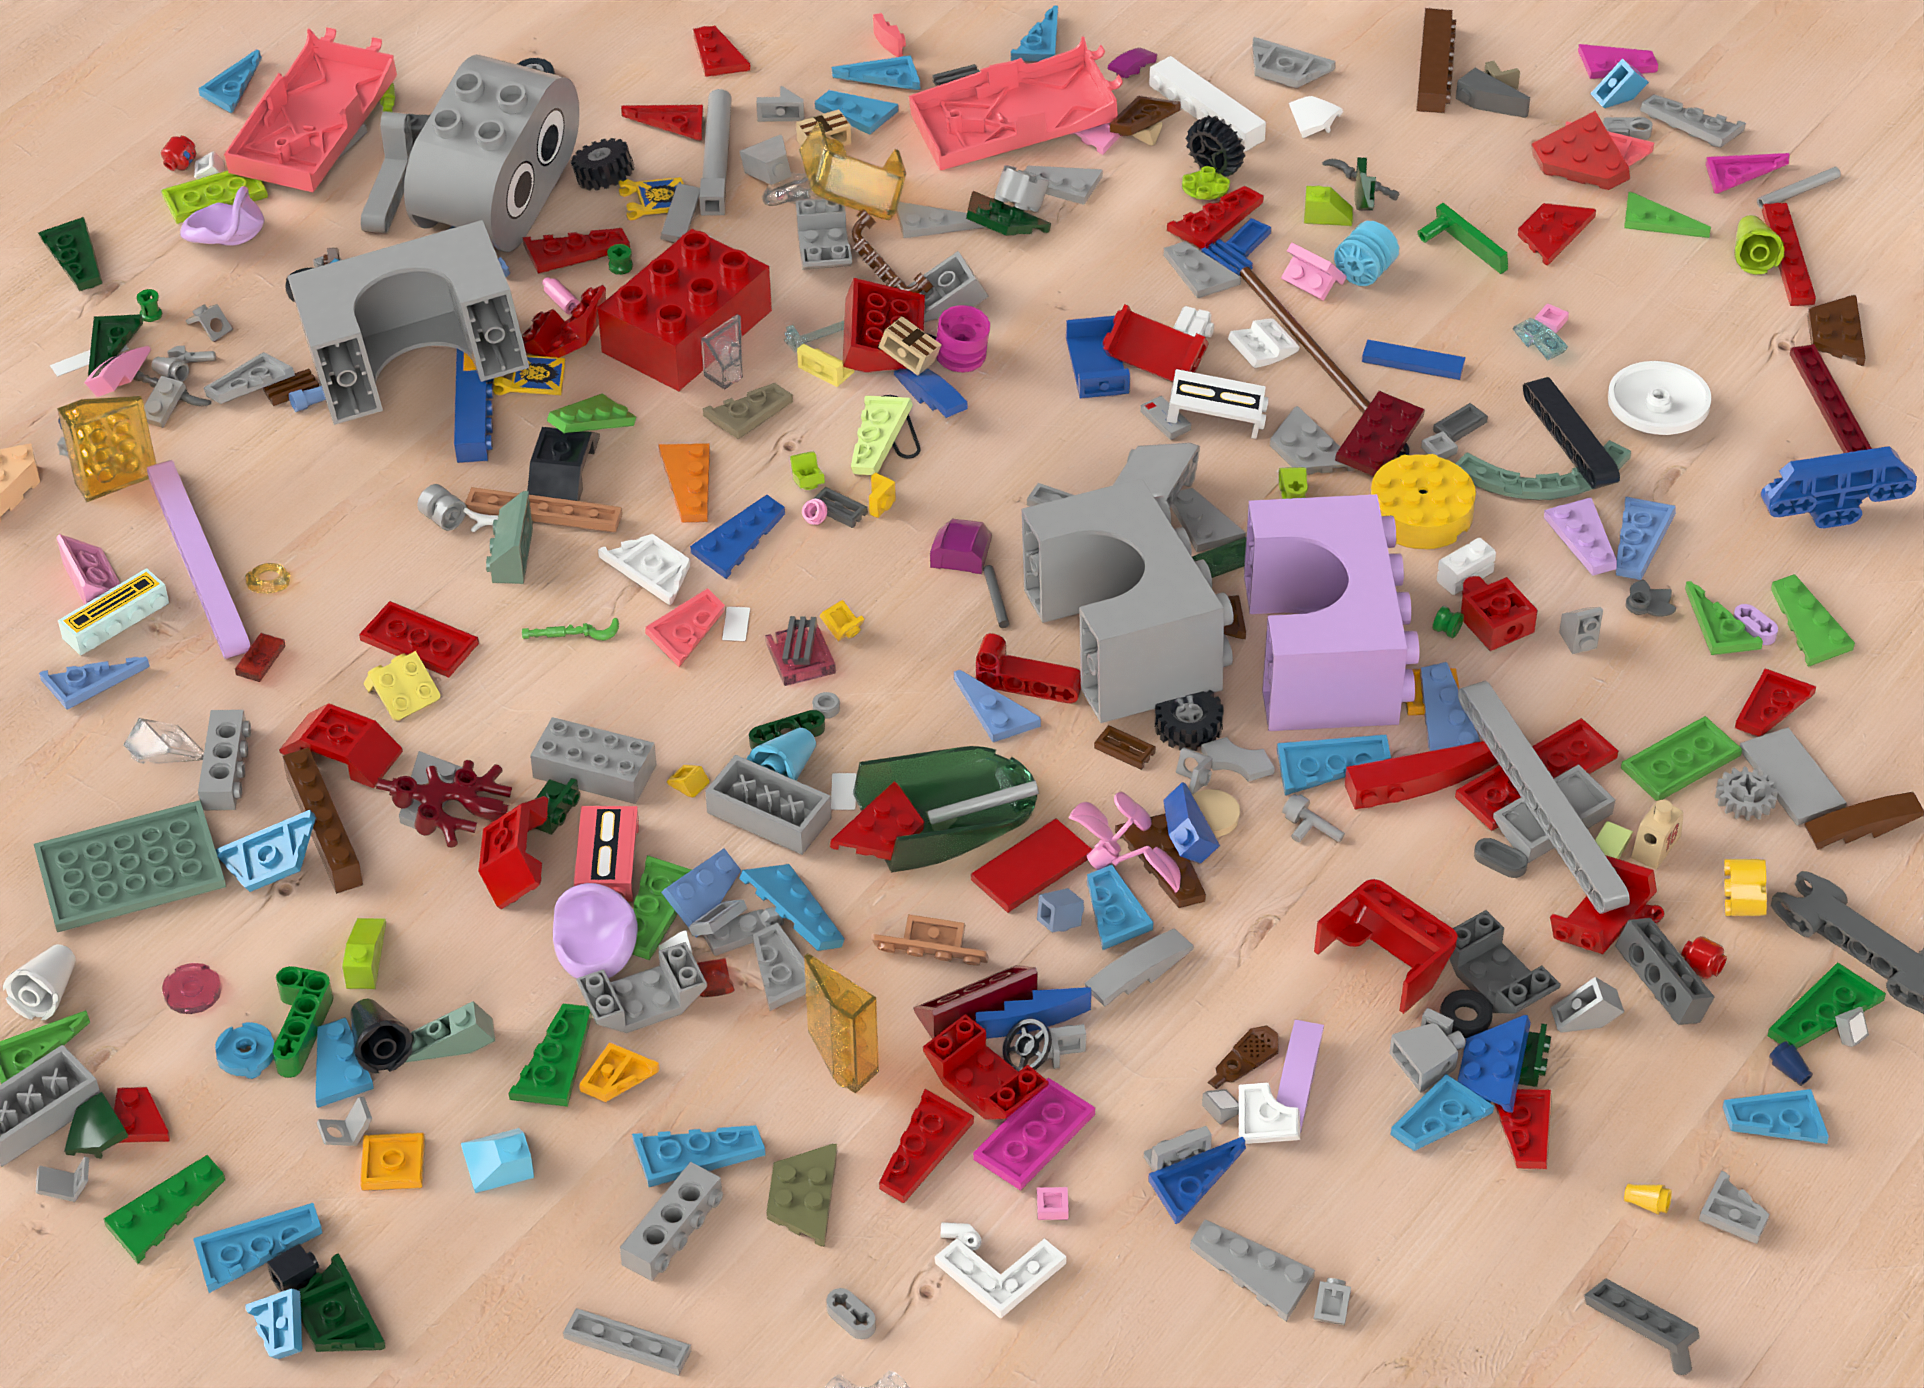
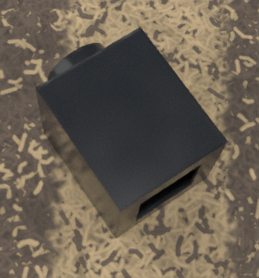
M300 1244L267 1261L271 1281L280 1292L289 1289L299 1291L301 1288L306 1287L310 1279L317 1273L316 1269L319 1268L312 1252L306 1253Z

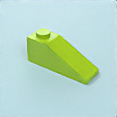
M357 918L346 943L342 965L346 989L376 988L386 919Z

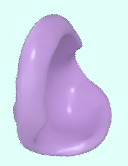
M242 186L237 191L233 205L215 203L190 215L181 226L180 235L184 240L194 243H218L227 246L239 245L251 240L261 231L264 217L260 208L249 197L247 187Z
M585 883L566 890L556 902L553 921L554 949L562 967L574 978L603 969L607 977L611 978L624 968L635 948L638 931L636 914L631 905L618 892L601 884Z

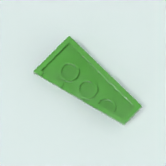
M1795 574L1772 582L1771 591L1781 612L1788 619L1787 624L1790 630L1794 631L1797 637L1796 643L1800 651L1803 650L1808 667L1854 649L1855 642Z
M647 855L638 896H636L634 901L638 931L632 955L647 960L651 959L677 916V912L661 892L690 872L691 869Z

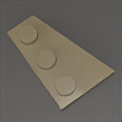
M773 383L747 392V397L735 401L732 398L724 400V405L713 408L711 405L703 408V416L735 438L740 439L792 403L793 395L781 386Z

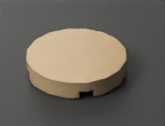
M1206 789L1193 795L1215 837L1229 834L1236 828L1240 818V806L1234 797L1227 792L1217 789Z

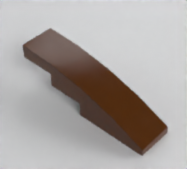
M1907 792L1857 803L1804 824L1814 845L1819 850L1841 839L1844 840L1845 844H1848L1870 833L1873 838L1879 837L1923 817L1924 809L1915 793Z

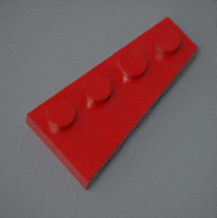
M1243 186L1222 196L1217 203L1204 205L1202 210L1195 214L1189 212L1183 215L1182 220L1178 222L1173 220L1167 223V231L1201 249L1205 247L1208 249L1211 243L1214 244L1216 240L1224 236L1258 208L1264 201V195Z
M622 228L592 230L589 235L571 232L568 233V237L553 238V234L543 235V239L531 240V236L522 237L523 245L538 274L608 256L607 251L613 245L624 244L630 247V242Z

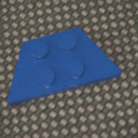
M1528 1015L1520 1016L1467 1038L1459 1071V1083L1489 1103L1494 1102L1502 1105L1503 1110L1507 1112H1513L1531 1024Z

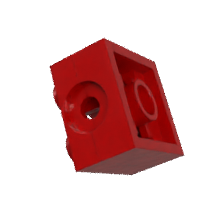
M1479 576L1465 579L1463 582L1460 613L1464 614L1463 622L1489 651L1535 633L1538 610L1508 577L1489 585Z

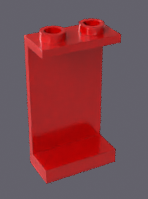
M1124 304L1122 310L1117 311L1113 320L1115 325L1111 333L1108 332L1103 340V349L1107 356L1170 382L1174 381L1176 369L1196 373L1209 345L1205 336L1196 333L1194 337L1132 312L1126 304Z
M1605 855L1628 890L1629 904L1600 914L1586 896L1567 918L1556 914L1550 916L1554 939L1602 955L1622 933L1628 920H1633L1657 892L1654 870Z

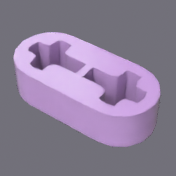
M1741 604L1735 608L1733 617L1746 625L1745 631L1752 637L1756 638L1759 636L1763 641L1762 645H1771L1776 641L1778 626L1774 621L1752 605Z

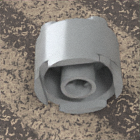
M1004 165L994 198L1002 202L1008 203L1009 201L1014 203L1015 207L1025 211L1038 212L1050 181L1026 170L1016 171V167Z

